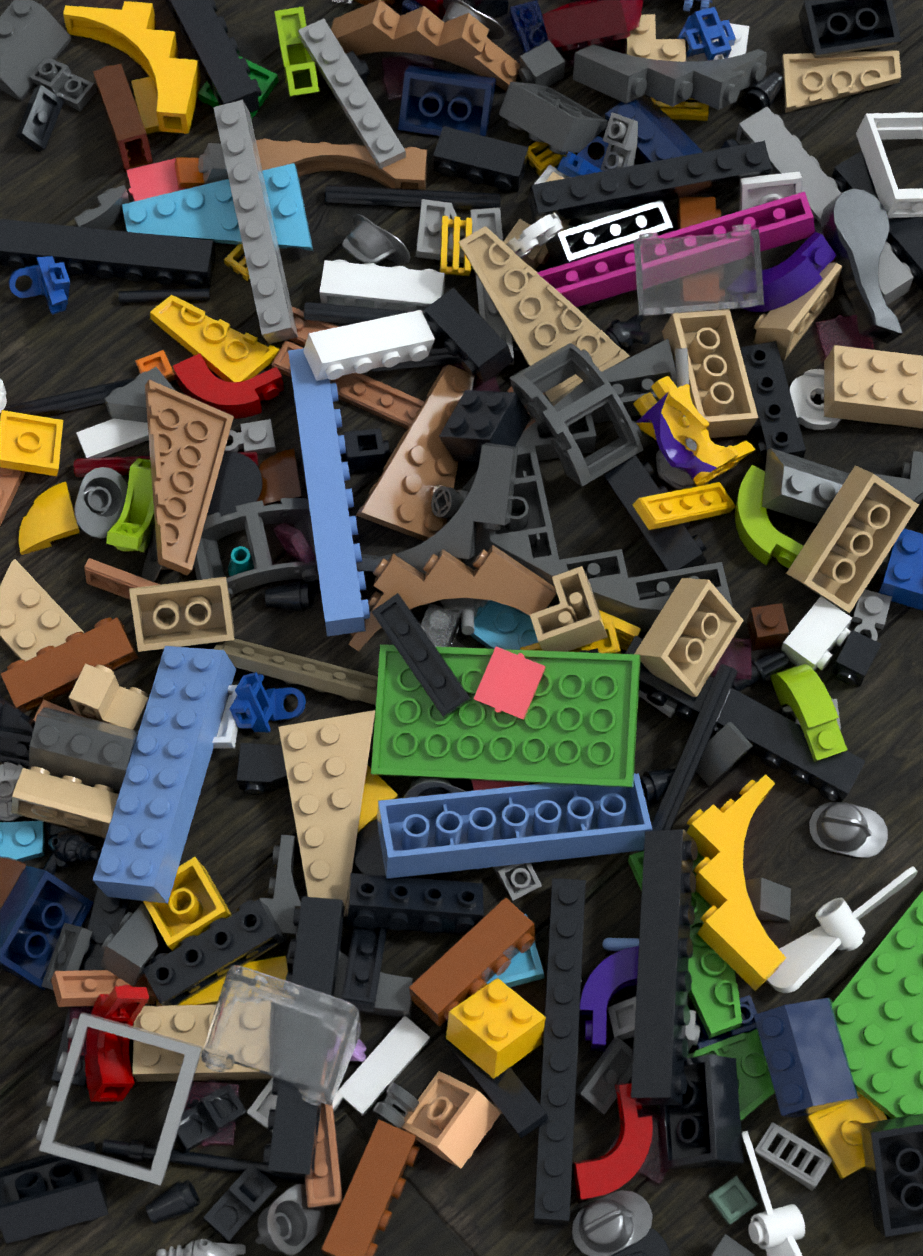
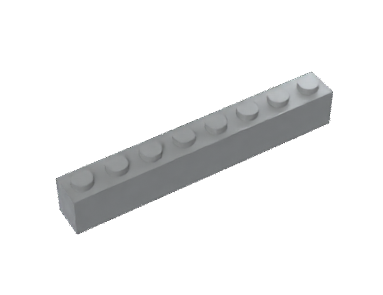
M243 100L213 107L261 334L268 344L297 338L296 324L250 112Z
M765 107L739 123L736 140L740 145L765 141L772 166L769 175L800 171L802 176V192L806 193L813 214L815 232L823 235L820 219L823 209L828 203L841 194L837 183L833 178L827 177L821 170L815 157L808 155L802 148L798 137L791 135L784 127L782 119L777 114H773L768 107ZM885 242L880 256L878 271L881 293L887 305L909 292L913 275L909 266L903 262L901 263L894 255L890 244Z

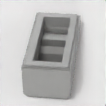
M773 1122L754 1150L756 1154L811 1191L817 1186L833 1160L819 1149ZM777 1135L782 1140L774 1153H771L767 1149ZM789 1143L794 1148L787 1159L783 1160L780 1158V1155ZM801 1151L806 1155L798 1168L791 1164ZM811 1159H813L817 1164L811 1174L808 1175L804 1171Z

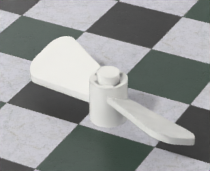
M913 866L907 869L854 912H852L844 898H836L823 905L815 915L821 926L781 947L779 950L786 959L766 981L778 992H793L836 949L852 951L859 947L863 942L862 938L865 935V930L858 920L906 886L916 876L918 872Z
M748 1131L741 1132L766 1209L765 1212L752 1216L748 1227L750 1238L760 1248L766 1249L767 1256H803L795 1241L802 1239L805 1235L803 1216L800 1210L793 1204L772 1209Z

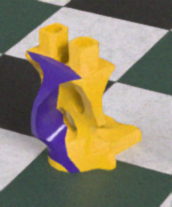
M669 376L659 379L651 386V389L659 399L658 402L652 393L649 392L633 403L641 415V418L636 422L640 430L657 440L662 454L671 467L685 471L698 486L705 485L713 478L734 468L739 461L755 450L748 441L728 447L714 444L709 438L707 430L710 423L692 404L690 385L685 384L677 388ZM687 438L695 441L697 444L696 450H691L686 445Z

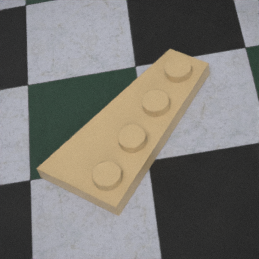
M899 51L847 52L816 58L812 53L783 54L782 56L785 113L899 83L901 79Z

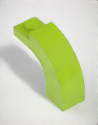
M297 7L274 11L289 96L319 92L315 63L298 34L299 29L306 27L304 8Z
M138 458L130 466L128 489L122 513L115 525L107 532L106 544L114 545L121 551L135 550L145 552L151 541L155 517L150 460Z
M751 465L741 483L736 501L735 524L739 537L747 550L761 563L767 566L772 556H774L780 564L790 568L804 545L780 533L770 523L766 508L762 507L765 471Z
M802 664L770 676L780 705L788 704L797 716L814 762L847 751L836 720L839 716L832 699L817 673L809 665Z

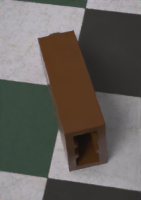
M122 65L105 66L100 70L93 71L96 86L125 173H127L126 170L153 164L147 133Z

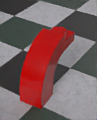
M200 353L173 365L176 381L184 395L234 416L233 419L246 418L262 413L260 401L273 399L284 390L282 375L277 367L246 381L228 382L219 379L209 370Z
M122 985L114 987L110 994H99L91 1014L133 1026L135 1019L149 1000L147 987ZM91 1027L88 1028L85 1045V1072L90 1101H123L135 1084L129 1058V1038Z
M632 1083L615 1085L620 1116V1133L614 1146L606 1154L598 1158L572 1162L576 1193L579 1199L602 1196L622 1187L638 1172L647 1157L652 1140V1116H638L637 1110L642 1109V1104L631 1098Z

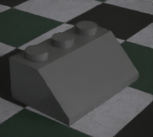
M14 0L0 16V90L19 101H22L35 84L30 80L29 76L46 56L56 60L72 40L71 35L42 5L33 0Z
M510 82L498 114L508 120L510 127L529 132V138L541 143L546 142L550 145L549 149L560 155H566L569 151L574 153L582 151L607 127L609 122L547 85Z
M770 448L767 450L762 507L818 524L846 481L849 473Z
M44 707L36 717L29 750V770L31 767H40L48 770L51 776L62 778L65 775L80 779L82 781L81 784L93 787L95 784H101L112 788L113 792L120 793L138 731Z

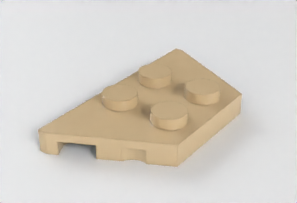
M14 559L0 585V638L20 660H25L26 662L36 657V653L47 646H54L55 648L65 643V639L71 634L83 631L20 563Z

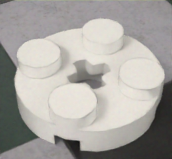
M555 212L552 215L549 214L523 230L518 240L514 237L506 245L522 259L535 246L546 244L555 234L563 229L562 222Z
M811 369L804 372V375L796 378L789 390L798 423L814 430L836 427L841 419L824 417V403L817 405L811 400L815 394H820L821 399L824 400V370Z

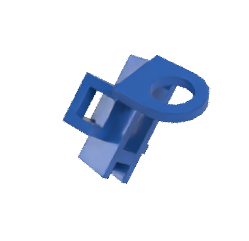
M715 7L696 11L692 16L689 15L677 39H685L690 48L686 52L687 57L705 53L707 61L714 60V57L720 54L723 55L724 59L728 58L732 50L731 46L736 41L729 20L720 21Z
M597 136L577 156L570 151L566 157L563 156L557 170L569 177L602 172L601 166L609 144L602 141V137ZM593 142L601 143L604 147V155L598 160L591 159L588 155V147Z
M53 256L37 257L38 265L21 268L11 274L9 288L15 296L28 298L45 295L51 315L66 310L70 280L64 262L55 263ZM22 275H27L32 280L31 287L26 291H19L15 287L17 278Z
M255 672L243 675L235 689L237 696L230 707V711L238 728H252L254 732H270L269 720L294 719L303 713L306 705L305 696L302 691L290 687L265 690L262 685L263 674L258 675ZM290 694H294L298 698V706L293 712H287L283 705L285 698Z

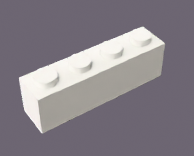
M325 260L320 286L321 303L411 312L421 310L422 313H425V308L444 295L445 275L433 269L421 271L408 269L403 266L383 267L374 263L355 264L348 263L345 260Z
M417 310L309 333L303 352L316 381L324 379L335 380L347 374H362L370 369L379 367L389 368L402 362L423 360L429 356L435 338L422 311Z

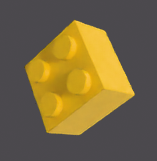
M196 857L178 867L168 904L143 901L167 946L172 951L179 948V943L185 938L192 935L198 936L207 931L208 926L213 921L220 918L227 919L232 916L207 870Z
M496 978L449 1011L446 1039L495 1079L542 1044L546 1017L499 978Z

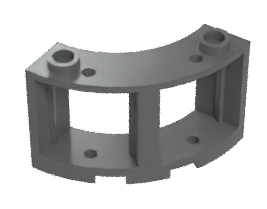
M569 343L509 378L513 391L517 393L527 412L539 425L544 422L555 437L551 440V444L562 463L566 476L579 485H586L643 451L640 441L642 433L639 426L631 420L619 396L603 373L593 363L590 354L585 349L580 350L572 343ZM576 374L592 391L556 411L543 393ZM603 406L619 438L583 458L567 426Z
M281 498L280 504L264 506L263 500L238 505L236 506L237 512L223 515V517L220 516L219 512L206 517L194 561L197 580L225 577L217 540L246 529L254 569L226 578L230 599L238 592L270 582L283 580L311 582L319 579L309 501L307 498ZM277 523L294 524L303 562L272 565L264 525Z

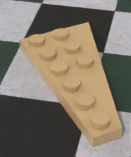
M486 226L458 242L529 366L569 343H572L580 350L585 349L601 372L630 357L629 354L614 343L610 337L594 325L580 310L551 284L545 281ZM575 374L546 391L545 395L549 402H553L583 382V380Z
M375 710L278 727L307 896L343 900L345 906L344 917L346 914L347 892L350 873H352Z

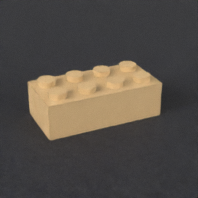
M730 309L672 313L662 331L664 340L669 339L675 368V349H688L690 397L697 411L710 423L707 427L709 438L747 435L757 421L758 414Z
M834 345L824 361V417L923 428V356Z
M855 466L786 574L829 602L850 613L919 504L875 474Z
M271 1004L144 1006L134 1021V1027L203 1046L193 1081L273 1078L274 1012ZM134 1040L133 1076L138 1082L177 1081L185 1054Z

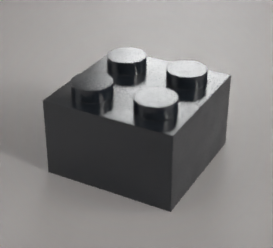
M465 390L440 433L439 438L454 461L479 463L483 444L492 443L516 446L531 417L516 392Z

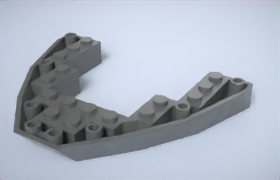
M669 339L602 371L619 396L630 417L641 416L633 403L644 394L651 392L656 401H659L651 389V386L659 379L669 376L677 386L676 368ZM583 381L551 402L556 411H559L592 390ZM603 406L567 426L582 454L595 452L596 432L594 423L611 421ZM534 418L528 422L516 444L518 455L510 523L501 525L500 530L482 528V522H478L475 556L465 559L464 564L475 570L476 567L473 566V562L483 549L488 552L490 547L494 545L553 586V576L582 566L590 582L598 609L641 629L640 632L648 633L681 578L710 580L732 606L722 562L628 578L622 549L559 560L538 461L559 458L551 444V440L555 437L544 422L539 425ZM476 473L461 490L470 491ZM557 592L548 607L560 604Z

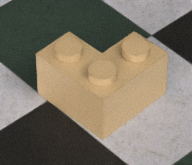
M641 15L640 27L631 30V36L624 38V51L627 55L654 60L686 61L685 39H656L655 15Z
M580 566L553 576L552 579L560 604L530 614L537 640L542 650L568 652L607 638L608 636L590 582L583 567Z
M85 664L69 696V700L77 714L93 720L139 731L149 697H147V693L138 688L130 687L128 690L119 686L114 672L108 667L99 664L93 667Z

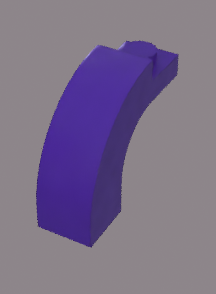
M814 232L784 262L765 270H758L747 266L727 286V289L742 309L752 312L774 310L797 300L814 288L823 279L819 273L837 255L821 233Z
M639 946L620 950L607 957L594 969L584 986L580 1000L579 1017H592L591 1020H585V1040L591 1041V1051L605 1050L607 1006L610 1000L619 991L637 986Z

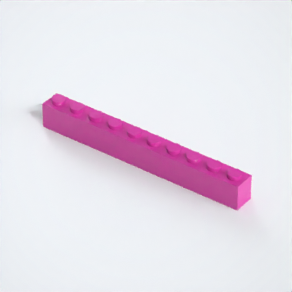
M801 192L537 273L575 307H579L808 238L815 232L814 218L806 193Z

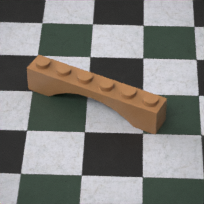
M270 139L256 140L262 171L294 163L297 168L298 177L320 171H345L372 178L387 188L425 190L426 149L416 147L404 148L406 151L405 158L379 169L366 146L359 144L337 145L328 142L302 143L297 140L289 142L273 141Z

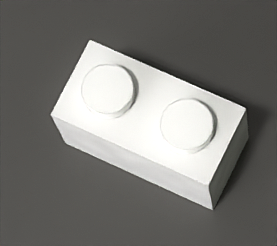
M821 596L783 642L781 650L786 653L789 661L796 666L807 664L814 671L817 667L823 670L833 656L830 653L836 644L841 647L851 633L848 628L852 617Z

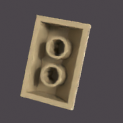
M829 263L819 273L823 279L809 292L785 306L770 310L767 315L763 313L754 326V329L757 330L754 342L762 344L776 341L780 357L785 361L834 296L842 265Z
M226 577L129 588L138 652L164 649L165 646L182 647L234 640V623Z
M681 578L634 654L640 655V661L653 675L690 696L697 697L744 620L710 580Z
M31 767L30 770L23 768L12 795L11 813L106 838L119 794L113 793L114 790L105 785L95 784L94 787L81 784L82 781L76 777L65 775L62 778L51 776L48 770L40 767Z

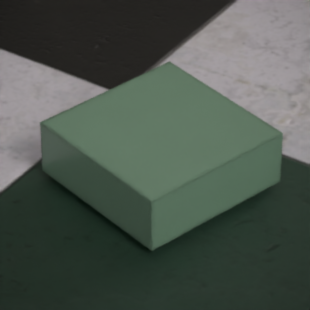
M737 1175L708 1196L729 1226L757 1206V1202Z

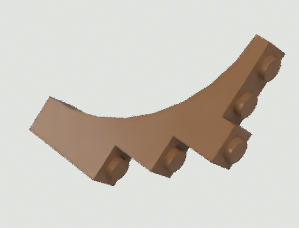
M377 0L335 18L331 27V31L345 53L354 51L356 56L375 52H406L426 55L464 67L480 76L496 78L495 85L505 92L508 90L510 82H516L520 68L518 62L487 38L489 29L470 13L443 22L423 6L400 16L383 1Z
M494 545L490 547L488 552L483 549L473 562V566L476 567L475 570L442 549L438 556L432 554L424 565L425 575L395 554H392L388 561L383 558L373 572L377 576L374 586L382 592L380 594L375 591L369 599L370 618L364 619L365 631L349 633L351 636L348 645L360 651L374 633L382 628L372 611L397 593L400 594L410 610L417 606L443 599L474 598L491 600L514 607L530 616V614L547 608L556 595V589L553 585Z

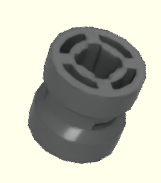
M445 486L439 487L434 492L431 500L432 512L440 518H452L467 498L469 491L455 490Z
M392 1083L386 1090V1098L382 1102H378L372 1112L383 1122L401 1129L405 1124L406 1115L409 1112H414L419 1105V1101L408 1091Z

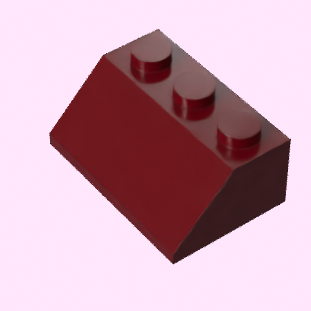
M580 0L564 4L542 14L548 40H550L555 48L561 47L562 51H568L578 48V43L587 41V45L591 46L604 42V37L613 35V40L631 36V30L640 27L643 0Z

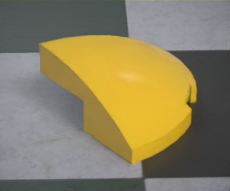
M66 481L44 491L33 501L34 504L21 522L19 530L20 553L24 555L52 547L50 541L80 533Z

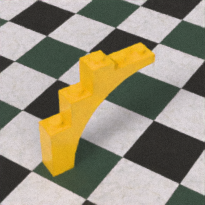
M124 1L122 10L65 5L63 16L66 30L70 35L92 38L121 50L141 65L152 79L158 93L156 113L160 131L189 134L201 82L198 60L177 59L178 47L175 32L155 30L156 20L153 3Z
M764 775L757 783L753 779L749 781L739 792L741 797L736 802L730 799L720 810L714 804L705 812L699 809L687 821V824L690 826L687 833L696 841L698 852L704 857L693 870L697 874L695 876L696 891L712 906L701 917L700 920L704 924L697 934L755 991L778 970L786 959L784 954L768 937L755 915L746 890L743 871L744 840L750 819L775 785L767 775Z

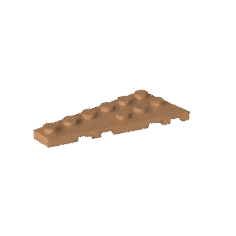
M449 364L442 368L427 394V399L421 409L416 412L412 419L414 421L408 431L403 434L384 466V471L378 482L371 488L368 493L370 494L365 504L360 507L356 516L422 541H426L447 524L448 518H440L434 515L431 508V500L434 492L439 487L454 488L458 461H454L439 435L465 390H472L475 375L472 377L468 372Z
M148 380L145 384L158 564L188 575L194 565L234 416L152 380Z

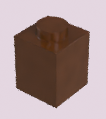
M782 603L750 609L747 625L753 651L782 646L789 634Z

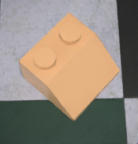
M438 1071L419 1097V1105L414 1112H409L406 1115L405 1124L401 1129L416 1135L420 1143L442 1159L461 1169L501 1113L477 1089Z

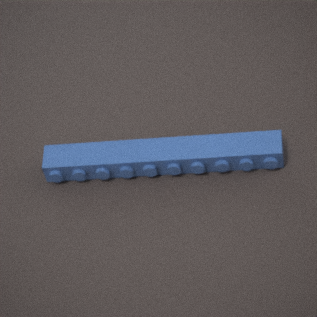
M304 348L288 350L327 636L365 631L364 619L370 618L368 599L361 600L360 591L366 590L364 571L357 572L356 563L362 562L360 543L353 544L352 535H358L356 516H349L348 508L354 507L352 488L345 489L344 481L350 480L348 461L341 462L340 454H346L344 435L338 436L337 428L342 427L340 409H334L333 402L339 401L336 383H330L329 379L316 381L303 352Z

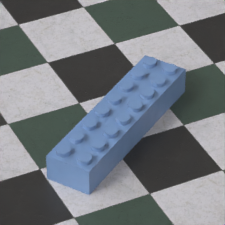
M175 646L164 647L93 877L94 883L107 897L168 904L214 744L212 742L214 737H217L229 696L228 688L229 685H232L236 672L235 666L224 650Z
M639 773L634 774L633 788L542 783L378 801L377 826L386 879L644 850L645 831H652Z

